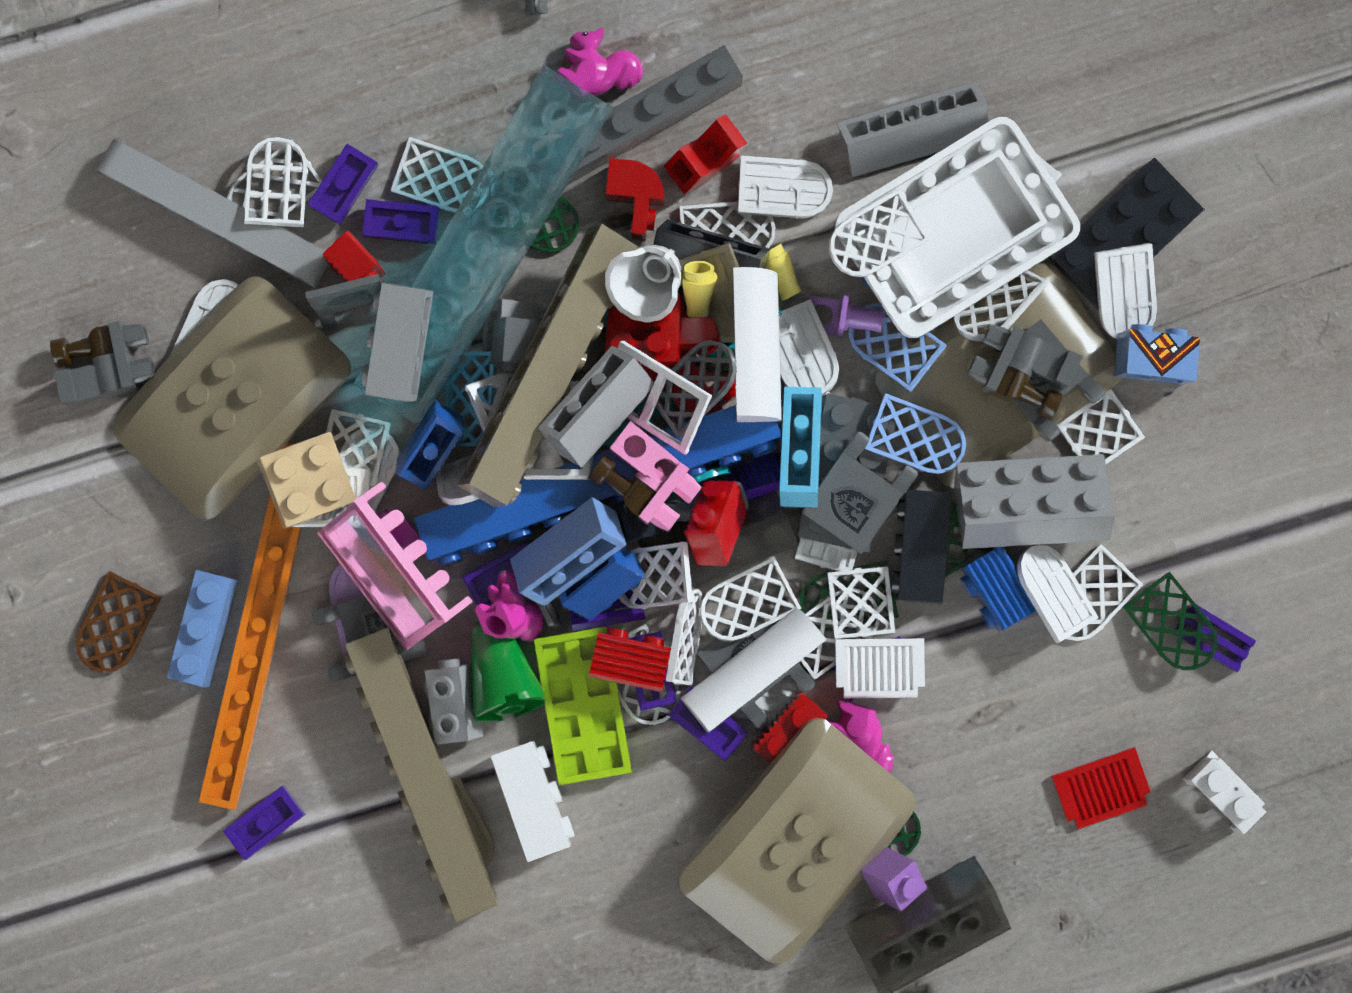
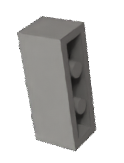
M382 283L381 290H376L373 300V311L377 312L375 327L370 328L367 339V347L372 349L370 364H365L362 373V385L366 386L365 395L405 402L417 401L433 297L432 290Z
M611 346L538 429L561 456L582 468L610 435L619 428L635 407L644 400L645 396L651 391L654 382L633 356Z

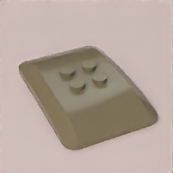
M1038 263L1030 268L1028 271L1046 279L1048 285L1008 330L1015 326L1026 332L1041 319L1068 351L1070 350L1083 356L1080 365L1105 392L1116 386L1121 381V377H1114L1116 353L1061 272L1050 263ZM1016 277L1008 282V287L1022 285L1021 277ZM1025 277V279H1026V284H1027V283L1035 282V281H1033V280H1031V279ZM1035 288L1027 289L1028 296ZM1023 290L1009 293L1010 301L1024 299ZM1005 294L991 296L992 305L1006 302ZM987 297L975 303L974 308L988 306ZM1020 305L1011 307L1012 314ZM1007 308L993 311L994 319L1008 317ZM989 312L975 314L977 323L990 320ZM971 315L960 317V325L972 324ZM954 318L931 332L932 335L947 346L912 392L908 391L880 369H878L875 376V385L882 398L885 393L933 412L941 413L959 425L964 432L966 440L965 454L960 463L1004 460L1040 436L1034 425L1013 400L1004 401L992 394L989 395L981 391L983 385L966 375L975 356L990 362L997 356L998 352L981 344L982 341L976 342L965 338L959 333ZM989 326L977 328L978 334H986ZM924 337L925 346L937 344L929 337ZM920 340L908 349L921 347ZM937 349L926 351L927 361ZM921 352L908 354L910 366L923 364ZM904 355L895 356L891 359L892 369L905 367ZM886 363L883 365L885 369H887ZM920 370L910 371L911 382ZM906 372L894 374L907 384ZM1077 385L1063 396L1055 415L1051 419L1056 425L1089 403ZM891 400L894 408L901 410L907 407ZM910 410L898 416L903 428L915 423ZM915 410L920 421L931 416ZM939 419L944 430L952 427L948 422ZM934 420L922 425L927 438L939 433ZM918 427L906 432L913 444L923 440ZM956 430L946 434L951 447L961 442L959 433ZM941 436L929 441L935 454L947 449ZM925 444L916 447L923 459L930 457ZM961 447L954 450L956 458L960 454ZM949 453L937 458L942 469L953 464ZM933 460L927 462L930 469L937 470ZM956 467L948 472L934 474L944 487L954 489Z
M250 277L243 281L187 337L154 373L155 376L149 379L115 419L113 425L114 435L191 513L200 519L212 520L220 516L258 476L261 469L257 460L264 455L283 449L346 382L351 374V362L339 347L269 281L263 277Z
M823 718L810 719L802 725L683 866L678 875L679 888L685 896L765 960L772 964L787 962L822 926L864 877L861 869L888 847L915 810V797L906 786L830 722Z

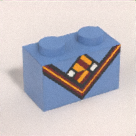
M1132 324L1129 330L1117 333L1114 377L1181 385L1197 381L1200 337L1187 336V330L1169 328L1165 329V333L1153 332V326Z

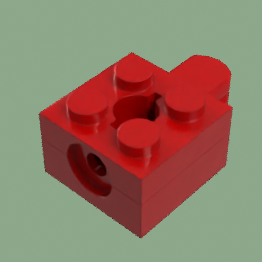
M677 295V302L671 313L661 320L648 323L629 318L613 305L608 310L605 353L611 346L618 348L620 341H625L671 370L694 346L709 340L720 343L721 336L711 317L690 318L687 316V306L682 296ZM708 346L707 354L714 353L718 346ZM637 361L651 380L655 382L658 373ZM684 367L677 373L678 375H684Z

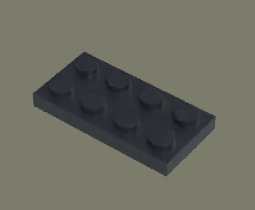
M1154 157L1080 226V232L1074 241L1049 256L1048 259L1098 310L1095 252L1150 243L1152 244L1154 258L1205 209Z

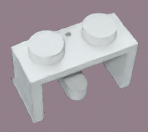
M1212 750L1183 778L1187 784L1195 785L1233 823L1230 828L1234 832L1245 834L1266 813L1262 808L1265 803Z

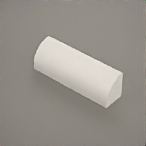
M735 267L733 268L735 359L737 367V422L782 421L778 274L763 268Z
M795 608L681 697V700L705 731L709 733L827 639L800 609Z

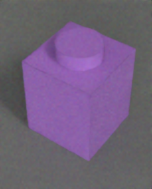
M888 847L861 869L873 897L899 911L906 908L927 889L915 861Z

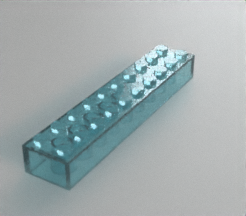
M545 65L542 67L411 286L433 291L417 401L405 402L376 396L372 397L413 423L421 422L432 403L437 401L614 107ZM370 357L366 362L367 364H370ZM363 367L353 385L365 392L366 386L362 385Z

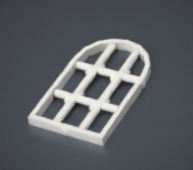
M280 137L267 138L259 142L252 149L248 164L246 165L247 185L244 224L304 227L306 175L308 174L305 154L297 144L289 139ZM272 144L286 145L285 166L272 165L273 162H270ZM265 147L264 164H252L256 153ZM291 148L302 159L303 167L293 166V163H291ZM251 169L262 170L261 172L264 173L263 192L250 191ZM270 171H282V174H284L283 193H271V190H269ZM290 172L303 173L302 195L291 194V191H289ZM250 197L260 198V201H262L261 218H249ZM268 198L281 199L280 202H283L282 220L267 219ZM289 200H301L300 221L288 220Z

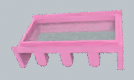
M380 482L354 500L351 505L319 530L317 534L407 651L473 601L467 596L451 609H447L435 592L449 582L448 573L444 570H439L425 580L413 564V561L426 552V544L421 540H416L403 550L390 533V531L403 522L404 516L402 512L393 510L382 519H379L369 506L368 502L386 488L384 483Z

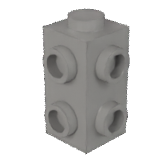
M459 658L437 661L438 668L425 671L426 678L423 684L425 696L429 699L431 715L429 716L428 723L429 730L434 735L435 745L470 741L482 737V723H478L473 714L472 663L460 665Z

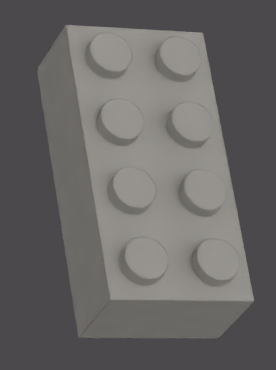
M1104 454L957 463L954 493L962 549L1110 540L1115 513Z

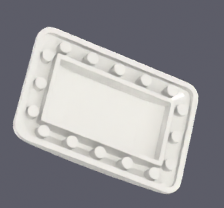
M1007 117L992 119L846 208L838 215L835 221L836 229L848 217L854 216L896 190L900 189L930 240L883 267L879 272L864 276L896 328L902 335L908 338L921 337L1070 244L1078 237L1080 232L1078 217L1018 125ZM894 197L880 206L892 209ZM898 200L896 210L907 213L900 200ZM873 209L859 218L870 221ZM877 211L875 223L888 226L890 214ZM895 215L893 228L905 231L908 218ZM851 222L840 229L839 232L849 234ZM912 222L910 232L920 235ZM856 223L853 235L866 239L869 226ZM873 228L871 240L884 243L886 231ZM891 233L888 245L901 248L904 236ZM838 237L843 246L846 247L847 239ZM909 237L906 249L921 240ZM852 240L849 253L862 256L865 244ZM870 245L867 258L880 261L882 248ZM887 250L885 261L899 253ZM852 259L859 269L861 261ZM865 263L864 272L877 267V265Z

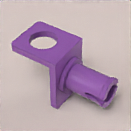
M844 294L843 300L811 295L806 298V301L811 299L814 308L827 306L831 309L833 313L832 321L828 325L823 326L827 335L843 337L844 330L848 331V327L881 333L884 310L882 309L875 310L851 306L852 302H848V294Z

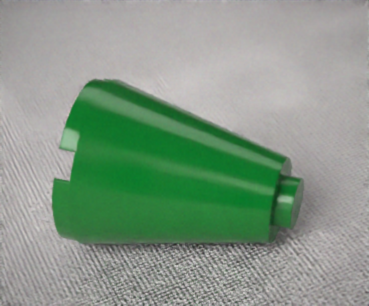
M478 620L476 622L477 626L471 630L473 714L478 723L504 721L502 715L514 713L515 718L544 706L546 700L545 693L516 639L495 638L484 633Z

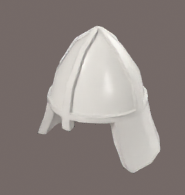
M648 245L633 251L622 252L611 260L605 272V287L611 302L621 313L633 320L647 323L661 320L671 313L677 302V292L681 284V266L674 254L675 251L669 250L664 246Z

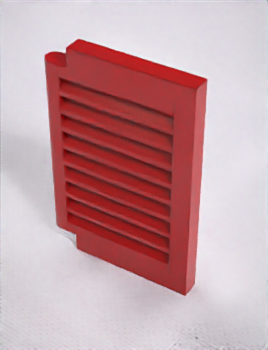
M1135 747L1051 776L1066 820H1074L1077 829L1147 806L1145 795L1151 793Z

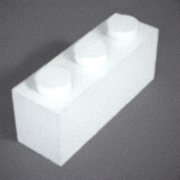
M535 741L492 755L491 759L527 862L569 848L571 846L569 839L575 837L569 817H561L557 803L563 802L556 780L549 783L545 768L550 767V762L544 746L537 747Z

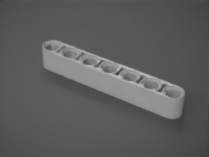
M116 139L112 140L96 169V172L314 289H316L328 267L327 262L323 258V249L280 226L244 224V207ZM249 210V218H261V216Z

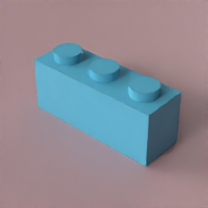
M784 387L780 473V505L782 507L818 508L822 388Z

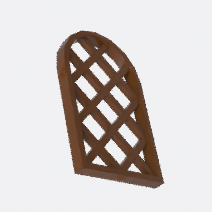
M109 571L78 631L76 648L81 661L91 670L102 673L117 671L124 667L136 652L162 597L139 586L136 582H131ZM115 578L130 585V587L118 590ZM110 581L114 592L103 595ZM133 590L136 604L124 607L120 594ZM138 590L153 598L141 602ZM115 596L119 609L107 613L103 600ZM154 602L146 617L143 606ZM99 604L102 615L91 618ZM138 608L142 621L129 624L126 611ZM121 613L125 626L112 630L109 617ZM104 619L108 632L95 636L91 623ZM143 625L135 640L131 629ZM87 627L90 638L81 641ZM127 631L130 644L118 647L114 635ZM109 637L113 650L100 653L97 640ZM92 642L96 655L85 658L82 652V645ZM130 649L128 655L122 661L120 652ZM115 654L118 665L113 668H105L102 658ZM98 660L100 668L95 667L90 662Z

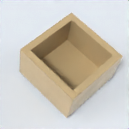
M331 431L264 455L257 460L283 529L348 506L356 500Z

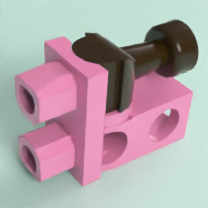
M630 421L610 447V452L626 462L638 473L632 481L614 470L616 462L605 454L588 476V479L597 486L605 482L623 498L625 507L645 524L651 522L668 532L680 517L677 512L664 503L670 494L674 492L689 504L702 487L687 473L689 471L688 467L679 462Z

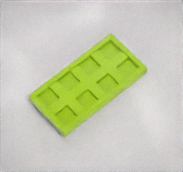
M607 627L534 639L542 689L546 698L545 708L559 785L632 773L617 683L589 677L598 633L606 634Z

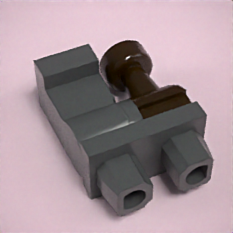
M117 321L108 323V325L97 326L91 330L87 338L69 343L66 338L51 340L50 350L57 368L70 366L74 357L91 355L93 365L54 372L60 403L71 408L128 391L140 390V384L153 378L156 372L152 358L134 360L132 348L149 345L146 326L142 324L124 325Z
M990 325L981 344L997 351L996 359L992 363L979 356H975L966 375L983 385L981 391L989 395L992 394L1004 401L1019 399L1039 407L1038 415L1051 420L1061 403L1063 394L1053 389H1049L1046 394L1028 384L1031 376L1060 390H1064L1069 387L1083 356L1045 342L1014 326L1008 330L1000 326Z

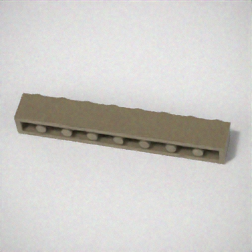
M603 224L587 230L457 484L458 487L493 507L507 506L508 503L511 504L515 501L522 488V484L519 482L525 470L528 471L538 457L536 448L541 438H545L538 427L570 393L571 386H569V383L574 373H578L587 360L585 351L590 341H594L600 334L604 325L601 319L606 309L609 310L614 305L605 287V272L611 260L622 252L636 250L638 246Z
M385 628L345 644L348 652L342 654L349 673H356L361 684V687L356 688L358 697L363 708L370 707L375 719V721L370 723L372 732L377 743L384 741L389 754L384 757L386 767L392 778L398 776L403 789L398 791L400 802L405 812L412 811L416 821V825L412 826V831L419 847L426 846L430 859L425 861L433 882L436 880L440 881L444 894L439 895L446 915L453 914L455 921L459 922L498 906L499 898L484 865L437 744L435 745L434 736L429 730L428 721L391 630Z

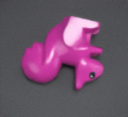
M599 28L596 31H584L573 34L570 38V45L573 49L566 48L564 51L566 54L563 56L571 64V67L569 69L561 67L556 71L558 76L555 78V82L577 100H584L588 96L602 95L613 86L618 90L631 89L642 79V63L631 51H615L606 59L596 51L603 38V28Z
M513 570L500 571L497 576L496 587L489 585L487 588L492 605L478 604L475 607L484 633L495 638L514 639L520 637L522 641L532 642L542 632V611L535 602L523 600L522 594L519 593Z
M839 699L838 708L842 711L840 720L827 721L891 773L894 767V755L891 754L889 745L881 744L882 727L876 716V710L868 706Z

